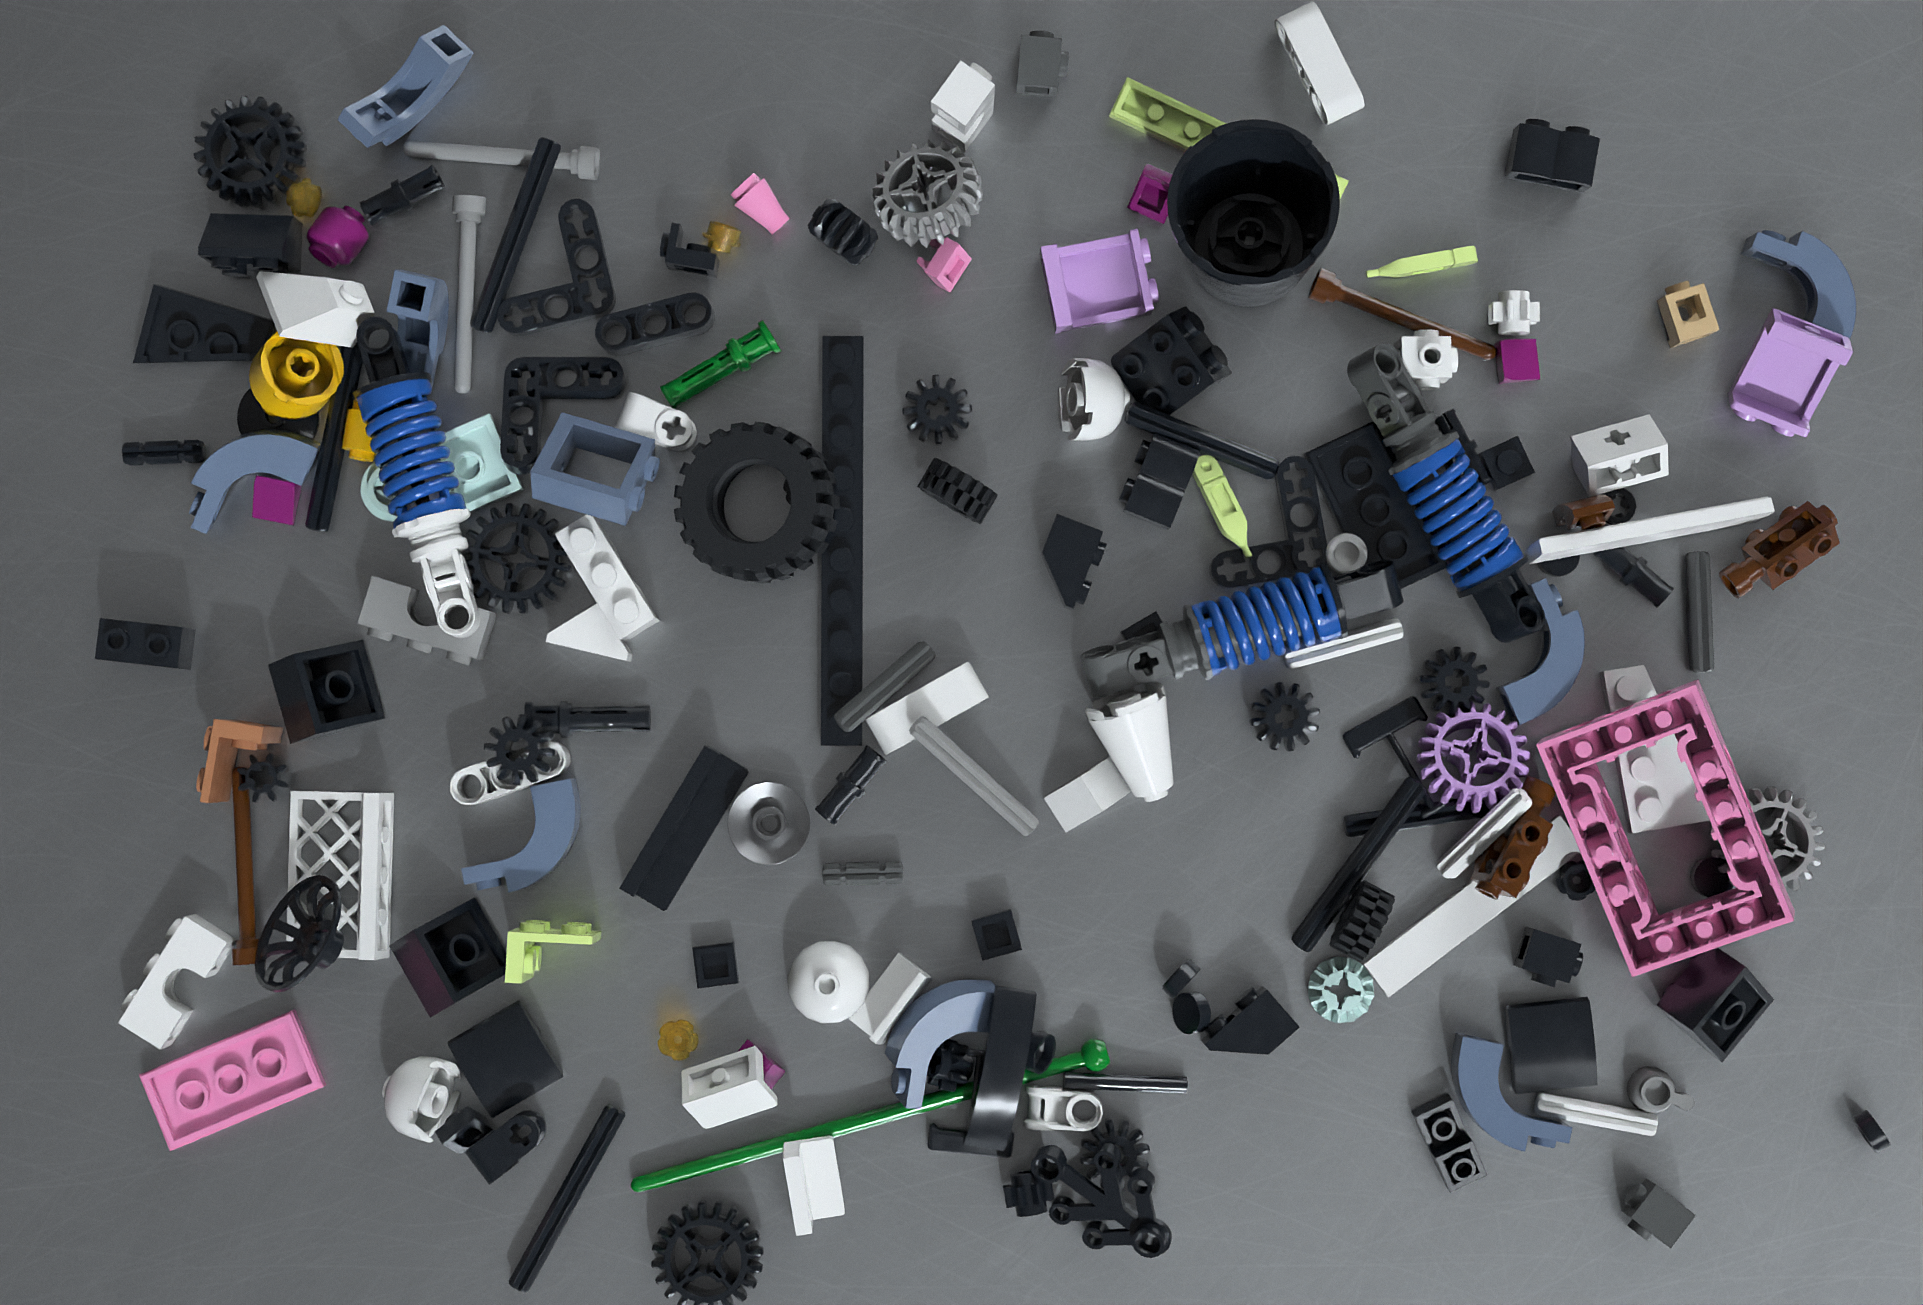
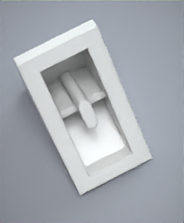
M597 603L549 632L546 638L548 643L631 662L633 656L626 642L619 640Z
M1109 756L1045 796L1044 799L1066 833L1103 812L1130 793L1131 790Z

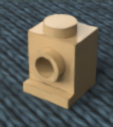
M1684 281L1665 288L1666 295L1657 300L1670 339L1668 340L1670 348L1707 337L1720 330L1704 283L1691 287L1689 281ZM1678 307H1683L1688 311L1687 321L1681 319Z

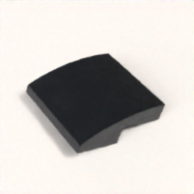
M1588 997L1506 1005L1507 1044L1511 1050L1512 1088L1515 1094L1598 1085L1594 1029Z
M520 1000L448 1041V1046L460 1069L491 1118L496 1117L564 1077L562 1068L542 1040L541 1031Z

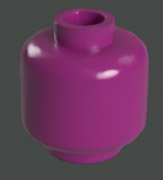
M347 205L343 208L335 206L324 208L308 229L306 235L310 244L308 250L311 255L322 264L331 268H335L337 265H350L369 238L367 229L363 225L364 217L357 210Z

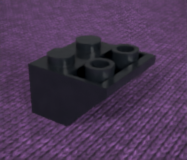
M211 213L198 246V256L209 262L212 268L222 270V275L245 277L247 276V270L288 274V272H301L303 223L296 217L289 215Z

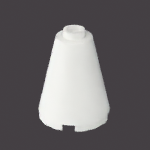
M1158 682L1144 683L1147 691L1138 692L1134 691L1133 687H1130L1119 693L1100 697L1091 702L1093 709L1088 707L1084 709L1089 723L1135 797H1144L1146 802L1155 801L1167 796V789L1174 784L1166 692L1164 686Z

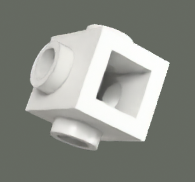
M1438 330L1414 331V336H1402L1394 343V347L1401 355L1403 364L1420 391L1440 389V384L1447 382L1452 378V372L1457 371V348H1451V336H1439Z

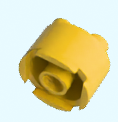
M276 331L252 360L249 370L250 387L267 415L293 420L307 418L317 413L336 392L344 375L343 359L336 345L280 337Z

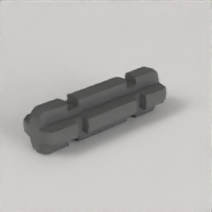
M899 861L885 862V865H879V862H848L846 866H840V863H826L822 868L823 883L827 886L841 885V882H846V885L880 884V881H885L886 884H900L903 881V865Z

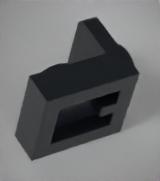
M672 222L670 233H663L660 245V257H665L668 269L717 278L719 268L717 254L711 253L710 247L700 244L688 243L686 249L681 248L683 238L682 226L679 223Z

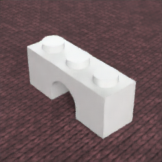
M960 60L931 100V111L936 114L932 119V130L954 146H958L965 153L993 114L995 84L991 82L993 79L991 74L976 63H972L969 67Z
M586 514L555 533L556 538L619 640L626 642L660 621L641 588L634 582L621 562L615 546L597 517Z
M197 914L185 916L183 920L178 918L174 921L165 935V939L169 941L161 955L156 953L149 960L143 970V975L146 976L145 981L139 990L133 989L128 994L120 1008L125 1013L118 1023L159 1049L173 1044L193 1012V1009L179 1001L175 995L174 980L177 974L182 969H190L204 978L216 975L235 945V940H237Z

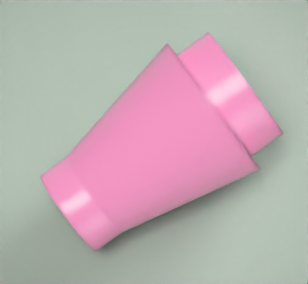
M755 173L730 194L737 202L734 206L765 227L772 235L790 219L782 209L765 178L761 180Z

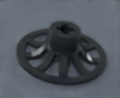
M315 875L304 879L282 898L270 915L259 939L255 956V973L259 984L263 988L275 993L287 991L302 982L315 967L326 969L340 955L344 944V935L341 931L337 930V926L340 920L342 899L339 886L334 880L324 875ZM322 887L327 888L329 892L318 901L317 905L319 890ZM309 889L306 895L307 914L300 903V895ZM333 902L332 920H325V908ZM288 906L300 924L299 929L279 920ZM274 929L294 938L293 941L268 944ZM281 953L285 954L271 962L266 970L265 961L268 957ZM307 962L309 964L302 972L293 977L294 968L299 963ZM284 967L282 973L283 982L273 981L276 972Z

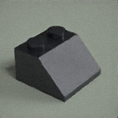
M363 640L295 653L268 665L290 744L328 736L385 719Z
M475 897L412 930L389 945L430 1018L505 975L506 952Z
M1715 948L1692 956L1688 967L1676 982L1670 984L1665 989L1662 999L1657 1003V1006L1675 1025L1723 1063L1774 999L1746 966L1721 949Z

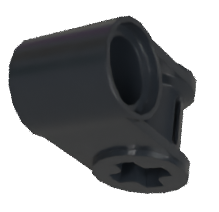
M524 1110L516 1114L497 1130L493 1129L467 1149L465 1154L490 1185L515 1166L519 1159L544 1139L547 1131L546 1122L538 1112ZM528 1125L532 1131L528 1136L520 1138L517 1132L521 1127Z

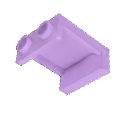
M1138 229L1129 230V233L1125 235L1059 248L1057 244L1040 248L1039 255L1055 334L1151 315L1154 309L1153 303L1159 302L1155 278L1148 279L1145 263L1151 262L1147 238L1140 239Z
M1772 308L1728 392L1730 407L1737 416L1754 422L1756 419H1760L1770 423L1775 431L1785 436L1793 437L1794 434L1807 437L1810 432L1809 421L1840 364L1846 366L1853 353L1850 339Z

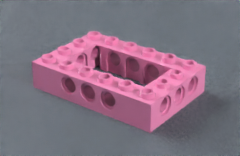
M1699 679L1544 737L1537 743V749L1632 977L1794 921L1795 910ZM1675 734L1678 741V756L1681 763L1685 761L1696 787L1694 795L1697 802L1702 800L1712 825V838L1720 843L1728 864L1727 874L1736 888L1659 915L1596 763L1605 759L1607 763L1616 760L1618 755L1645 744L1647 748L1656 745L1658 740Z

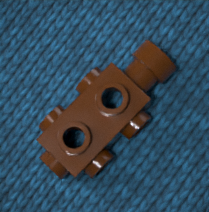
M1809 501L1800 507H1787L1782 511L1778 522L1765 531L1757 529L1749 534L1745 545L1741 547L1745 559L1738 564L1733 562L1719 572L1722 583L1738 599L1751 591L1753 583L1759 579L1774 590L1785 581L1795 577L1798 572L1812 562L1828 554L1832 548L1840 543L1835 528L1838 524L1836 516L1826 505L1816 508Z
M1527 776L1521 787L1532 799L1531 807L1510 826V834L1507 837L1502 833L1474 862V872L1470 879L1477 883L1475 889L1489 898L1498 900L1500 895L1517 898L1519 892L1529 882V872L1537 856L1544 851L1548 844V834L1553 824L1540 817L1544 807L1550 806L1556 792L1551 785L1534 777ZM1491 860L1492 869L1487 873L1486 863Z

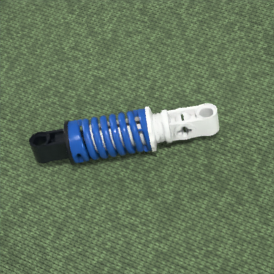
M370 317L359 325L356 334L370 384L357 389L353 393L355 402H358L363 422L367 424L365 428L366 434L372 438L370 448L372 452L376 453L374 457L376 467L381 469L379 471V479L382 483L386 484L383 487V493L387 499L391 500L388 504V511L391 515L398 516L393 521L394 529L392 533L394 537L408 538L411 542L410 546L413 549L409 553L411 561L421 562L424 583L430 600L433 603L440 628L457 638L469 637L478 629L480 615L472 591L473 585L465 558L461 553L469 545L467 538L461 536L459 523L468 519L471 514L469 509L466 508L461 493H449V491L458 488L459 480L455 476H448L455 470L454 463L443 461L449 458L450 449L447 446H438L446 440V435L443 431H434L441 427V418L436 415L427 416L437 410V403L433 400H427V396L432 392V378L430 373L427 372L410 373L398 332L386 319ZM379 329L387 330L389 334L387 343L381 348H371L369 346L370 335ZM456 607H465L469 613V621L461 629H452L448 622L450 612Z

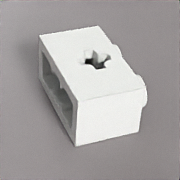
M1650 414L1570 436L1572 468L1589 497L1669 475L1668 443Z

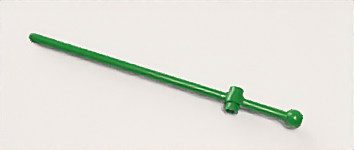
M1100 1039L1086 1041L1081 1046V1051L1053 1058L1051 1065L1042 1074H1036L1025 1069L1023 1084L1083 1067L1093 1072L1102 1071L1110 1064L1105 1042ZM973 1081L958 1085L955 1092L940 1090L924 1095L921 1109H908L901 1102L638 1176L632 1180L631 1188L635 1192L659 1188L782 1153L784 1142L829 1135L835 1138L972 1099Z

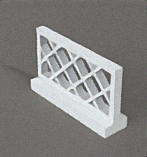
M291 791L288 892L304 879L315 876L316 872L329 860L343 873V876L336 882L339 889L350 881L358 890V902L349 911L342 904L341 915L343 917L340 918L337 930H340L348 922L357 932V948H342L338 958L378 960L390 957L394 793ZM303 799L315 800L326 812L312 827L303 818ZM326 800L338 801L333 806H331ZM348 801H361L360 819L350 828L337 812ZM332 818L345 834L330 848L317 832ZM359 830H360V838H359L358 835L356 834ZM310 839L325 853L311 868L301 858L302 847ZM349 840L359 849V860L350 869L336 854ZM358 871H359V878H357V877L355 876V874H356ZM325 887L320 889L323 896L329 892ZM300 899V903H301L302 907L304 908V910H305V911L307 912V914H308L307 906H306V905L303 903V901ZM288 906L287 923L299 929L300 924ZM286 935V941H293L294 938Z

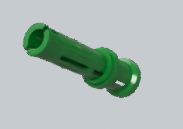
M764 320L758 322L756 329L741 338L735 339L733 337L729 339L728 343L725 344L727 348L696 365L665 385L660 386L670 406L675 409L686 400L701 393L739 369L741 372H747L752 369L751 364L771 352L775 354L781 352L782 350Z

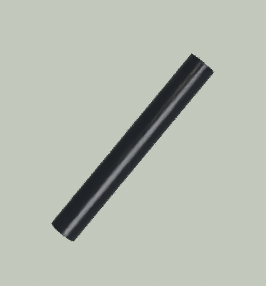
M1063 1073V1089L1187 1093L1188 1088L1187 1077Z

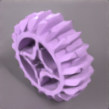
M1471 701L1470 712L1463 713L1458 706L1454 717H1449L1443 712L1436 714L1435 720L1437 725L1428 723L1424 729L1428 737H1421L1418 742V747L1424 750V752L1417 755L1416 761L1421 765H1427L1420 772L1421 779L1434 778L1428 787L1429 793H1435L1439 789L1444 791L1440 799L1441 803L1446 804L1453 797L1457 799L1455 805L1457 811H1462L1466 802H1470L1472 812L1479 813L1482 801L1491 810L1497 805V798L1502 800L1510 790L1520 789L1523 786L1518 777H1526L1529 772V768L1522 763L1529 760L1530 752L1525 749H1519L1527 741L1525 735L1513 736L1519 726L1517 721L1510 722L1508 725L1503 723L1506 716L1505 710L1499 711L1497 716L1494 717L1489 715L1491 711L1489 703L1484 704L1481 712H1476L1475 704ZM1463 729H1474L1472 737L1468 740L1459 741L1454 739L1452 743L1444 741L1453 732ZM1487 734L1499 743L1505 758L1501 757L1500 752L1493 750L1488 745ZM1477 742L1476 753L1478 762L1474 764L1471 772H1469L1471 762H1469L1470 755L1468 753L1472 751ZM1441 756L1446 757V762L1458 768L1460 773L1459 781L1446 770ZM1494 771L1504 774L1491 784L1472 786L1478 774L1486 773L1493 775Z

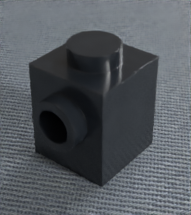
M1525 927L1514 966L1533 972L1531 980L1555 988L1557 980L1570 983L1571 977L1578 975L1583 963V953L1579 952L1582 944Z

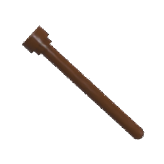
M1320 267L1310 288L1308 298L1324 304L1326 301L1333 303L1337 300L1412 331L1438 330L1439 336H1451V346L1485 360H1491L1496 356L1497 351L1494 345L1341 285L1342 280L1336 278V273Z
M241 766L236 767L232 772L239 940H235L236 949H231L232 966L255 964L256 950L259 939H256L250 790L239 791L238 789L241 784L246 783L245 775L237 772L238 768L246 769Z

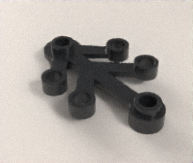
M1110 1143L1100 1145L1093 1159L1094 1165L1100 1170L1104 1190L1067 1164V1158L1063 1150L1058 1146L1047 1145L1037 1150L1031 1162V1171L1039 1181L1054 1183L1061 1180L1091 1202L1075 1203L1067 1196L1056 1197L1049 1209V1216L1055 1223L1066 1225L1071 1221H1090L1083 1232L1082 1239L1085 1245L1091 1249H1101L1104 1246L1132 1245L1138 1254L1146 1258L1158 1257L1169 1249L1172 1242V1233L1166 1223L1156 1218L1151 1195L1155 1184V1177L1149 1170L1144 1168L1135 1169L1127 1183L1129 1192L1135 1196L1138 1213L1136 1215L1125 1206L1117 1170L1121 1160V1152L1115 1145ZM1102 1155L1110 1156L1113 1161H1106ZM1046 1158L1053 1160L1055 1163L1048 1161ZM1135 1180H1142L1147 1186H1141ZM1057 1207L1066 1209L1068 1213L1060 1212ZM1101 1220H1115L1125 1228L1109 1229ZM1090 1232H1096L1102 1238H1096Z

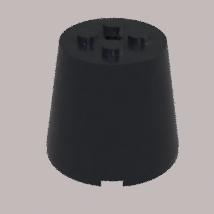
M1259 119L1240 120L1221 125L1213 129L1212 133L1202 138L1193 147L1190 146L1174 169L1167 199L1168 218L1173 236L1195 278L1215 298L1241 307L1266 305L1288 294L1328 246L1337 225L1340 208L1339 187L1330 162H1327L1312 144V140L1287 125ZM1246 236L1255 237L1253 245L1244 244Z

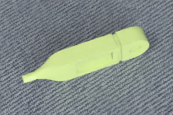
M1475 246L1455 248L1451 251L1444 250L1401 258L1378 269L1366 271V277L1387 276L1401 278L1445 270L1449 267L1456 268L1478 262Z
M1202 455L1197 460L1192 473L1198 487H1200V491L1222 535L1238 545L1246 559L1250 558L1252 553L1247 545L1246 517L1226 477L1223 476V471L1218 461L1212 456Z

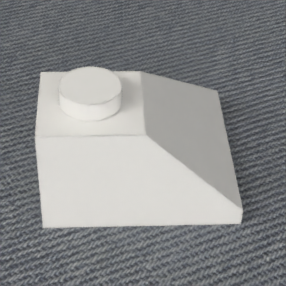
M259 271L256 276L280 337L353 348L357 342L356 334L359 325L365 319L373 317L375 314L364 285L361 283L327 277Z

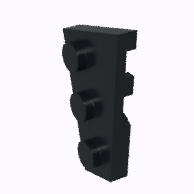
M153 284L133 363L253 360L265 342L272 336L275 324L273 319L159 284Z

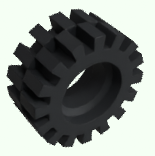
M938 458L932 460L917 486L939 503L946 505L949 509L978 524L983 522L998 496L992 489L975 480L969 474H965L955 466H951L949 463Z
M1363 880L1352 894V898L1346 903V908L1342 911L1339 917L1340 920L1335 925V931L1331 935L1329 943L1330 947L1359 962L1363 961L1364 957L1366 958L1369 954L1370 949L1374 947L1377 937H1380L1381 930L1389 919L1388 915L1393 909L1392 905L1395 902V896Z

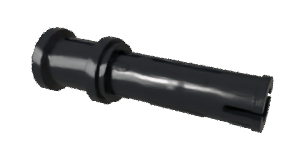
M561 701L559 706H534L533 702H525L524 714L528 715V729L537 719L544 722L543 728L538 734L552 732L553 734H559L561 738H568V736H572L573 732L651 731L650 705L635 707H572V703H568V701Z

